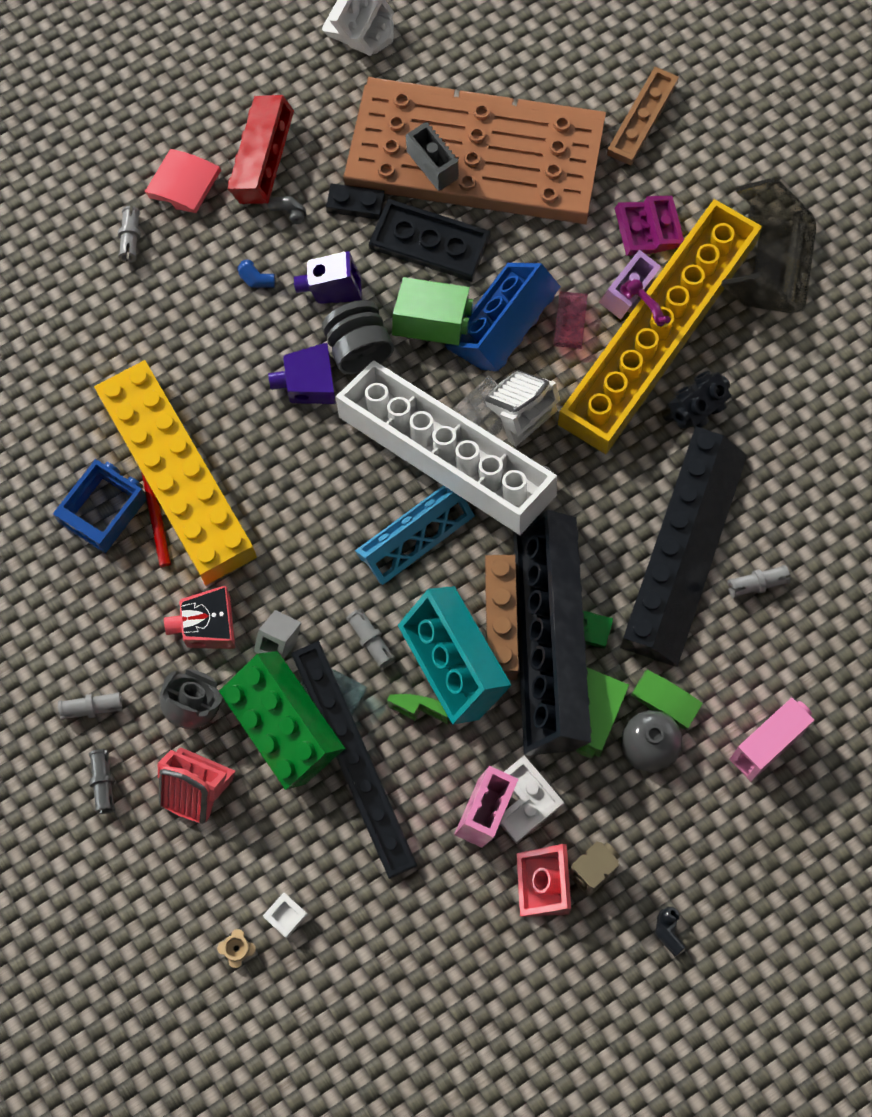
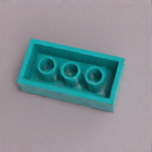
M455 586L427 589L398 624L401 633L452 725L480 720L512 686Z

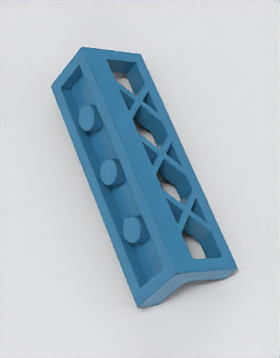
M443 485L356 549L355 552L360 560L369 566L378 582L384 585L475 517L465 499ZM458 503L464 514L456 520L447 519L450 508ZM432 521L439 522L437 534L433 537H425L426 526ZM408 539L416 540L413 552L409 555L401 554L405 541ZM385 556L393 557L391 568L382 574L376 563Z

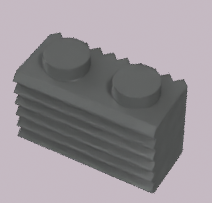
M429 122L421 124L406 134L407 153L438 191L458 180V158H455V154H452L449 146L442 142V138H439V134H436V130H433V126H430Z

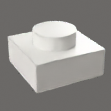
M285 893L263 915L286 939L308 916Z

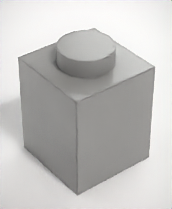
M274 610L258 630L254 652L259 654L278 651L284 659L296 645L301 622Z

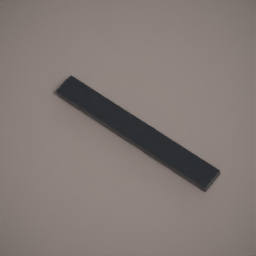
M317 641L292 652V657L311 700L345 747L336 758L388 878L391 879L418 867L320 642Z

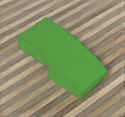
M645 670L631 694L632 697L650 710L661 711L671 716L682 729L689 728L703 704L685 690L649 670Z
M392 694L387 699L389 708L414 721L420 711L446 724L450 721L438 700L412 694Z

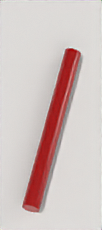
M142 474L160 568L170 566L171 560L160 505Z

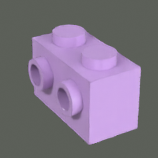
M638 250L608 288L599 303L621 320L626 312L631 313L640 301L637 294L631 299L626 298L621 293V286L628 280L637 279L642 282L643 290L646 292L655 281L654 276L661 266L641 250Z

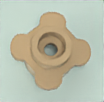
M240 929L233 930L231 936L227 937L225 941L220 942L217 947L218 952L227 957L232 968H239L242 965V961L247 956H253L256 951L255 945L249 943L244 938V932ZM239 946V951L235 952L234 947Z

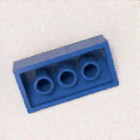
M507 263L475 305L472 315L467 316L469 318L467 335H461L459 345L446 344V348L481 370L499 371V369L505 366L507 358L513 350L522 343L523 337L530 327L537 323L539 315L545 307L554 300V295L561 286L542 263Z

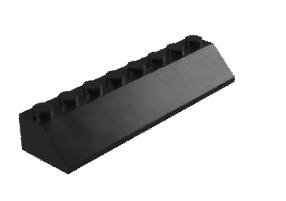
M695 426L620 648L674 667H678L747 455L722 434Z
M549 509L538 515L521 535L513 532L524 755L528 756L572 752L591 743L592 732L589 714L590 700L587 684L588 671L586 668V642L584 639L577 517Z

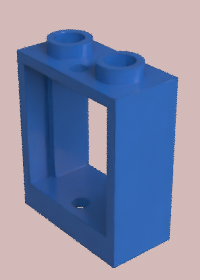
M95 459L57 507L53 515L60 525L106 554L147 498L142 490L144 486L138 480L131 476L126 479L120 475V470L109 462L103 464ZM102 479L130 496L104 532H101L75 515Z

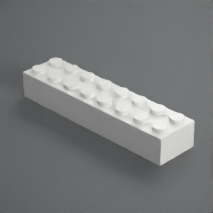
M374 360L336 396L339 418L519 535L526 530L557 496L556 474Z

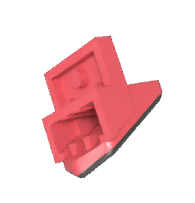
M181 747L176 752L170 750L157 765L159 805L181 818L204 824L210 817L214 801L233 781L235 770Z

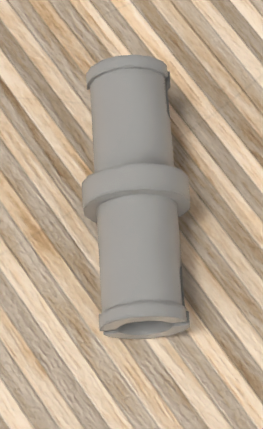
M130 206L122 209V227L118 230V237L120 239L118 257L123 262H126L127 252H129V262H134L137 259V241L141 235L138 229L140 210L134 206L132 216L129 214Z
M786 565L766 571L754 570L750 575L728 579L727 585H732L728 590L732 598L752 592L764 593L767 588L789 584L791 578H786L785 576L790 575Z
M362 608L355 610L346 618L359 636V643L362 647L367 648L379 668L389 664L395 658L381 639L382 633L379 629L373 627Z
M120 692L100 696L86 694L85 698L58 701L60 719L65 720L82 716L95 718L96 714L121 712L122 699Z

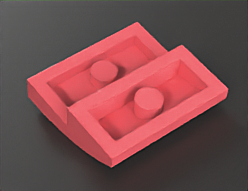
M170 149L145 193L150 199L170 202L177 210L197 213L220 174L221 168L195 155Z

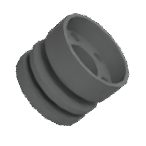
M360 300L344 304L328 314L322 322L323 333L327 337L328 345L332 347L333 357L338 369L342 373H360L373 360L382 364L394 352V344L388 331L383 327V319L379 315L377 305L372 301Z

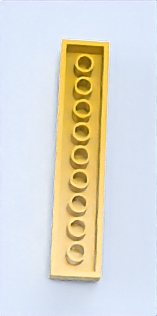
M713 199L646 291L660 305L663 315L670 317V322L665 323L661 327L657 326L650 308L641 299L559 411L558 425L606 455L755 247L762 226Z

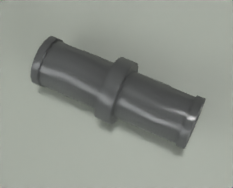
M105 749L93 750L89 752L92 778H90L89 782L90 787L94 790L95 813H111L115 811L112 790L115 780L110 772L109 751Z

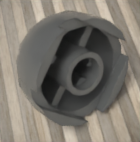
M186 669L185 674L177 675V671L171 672L165 678L160 692L159 703L163 715L177 727L184 729L204 727L216 716L222 701V695L216 688L218 683L207 674L196 670Z
M647 710L636 714L627 722L622 732L620 747L624 758L632 767L638 770L649 771L648 773H658L667 770L676 762L682 750V734L678 724L671 716L661 711Z

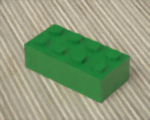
M278 651L256 654L219 690L285 790L306 785L345 749Z

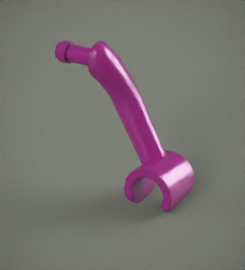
M637 279L628 280L621 286V293L626 298L631 299L637 294L646 303L653 314L657 326L661 327L665 323L670 322V317L663 315L660 305L643 290L642 282Z

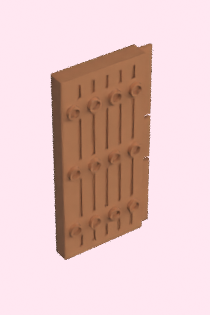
M368 77L367 84L364 86L345 168L344 185L383 190L385 194L587 225L606 112L518 99L517 106L512 105L514 102L513 98L461 90L459 97H454V89ZM425 122H429L430 126H433V130H436V134H439L442 142L449 146V150H452V154H455V158H458L459 162L458 180L440 191L435 188L407 153L406 134Z

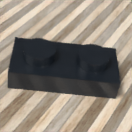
M331 183L326 203V212L379 220L382 214L385 191Z

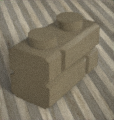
M597 841L586 851L585 855L582 854L572 863L569 877L586 896H591L601 887L602 883L605 884L615 874L619 867L617 859L620 855L609 843L604 845L602 842Z

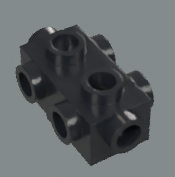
M710 371L697 375L692 385L683 387L675 393L677 397L667 404L669 406L668 409L662 411L663 419L665 421L674 419L680 429L689 427L695 429V426L701 428L708 424L709 419L707 416L711 413L717 414L728 407L726 401L732 397L728 390L730 382L725 376L719 372L710 373Z

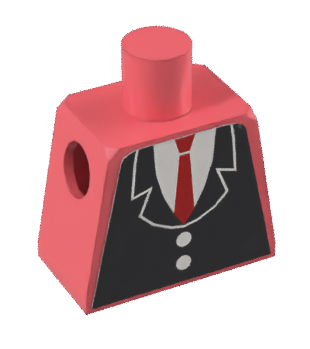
M226 586L183 598L179 601L180 615L164 617L166 635L182 633L183 641L189 648H236L231 599Z

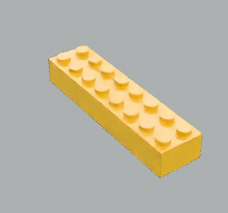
M143 360L94 386L101 402L205 586L256 559L257 556L253 545L147 362Z

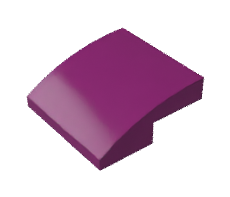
M647 196L644 202H618L614 208L626 256H634L638 250H641L646 255L679 248L684 241L673 196Z

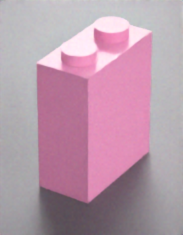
M793 697L790 698L738 746L729 760L752 782L803 735L812 724L814 719L811 717L810 709L803 702H796Z
M489 766L479 777L454 835L481 848L491 841L495 836L518 778Z

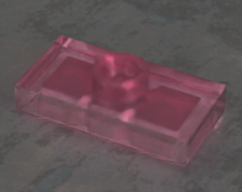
M560 291L554 346L582 349L588 294Z

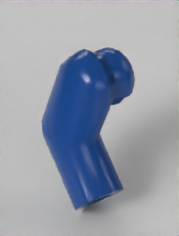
M248 259L241 261L238 265V274L249 287L275 288V274H260L255 268L254 263Z

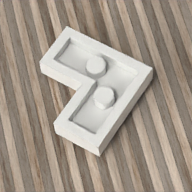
M525 755L504 771V773L518 778L513 792L519 800L505 810L500 825L516 844L564 805V801Z

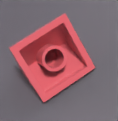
M567 844L516 853L520 916L569 915L571 911Z

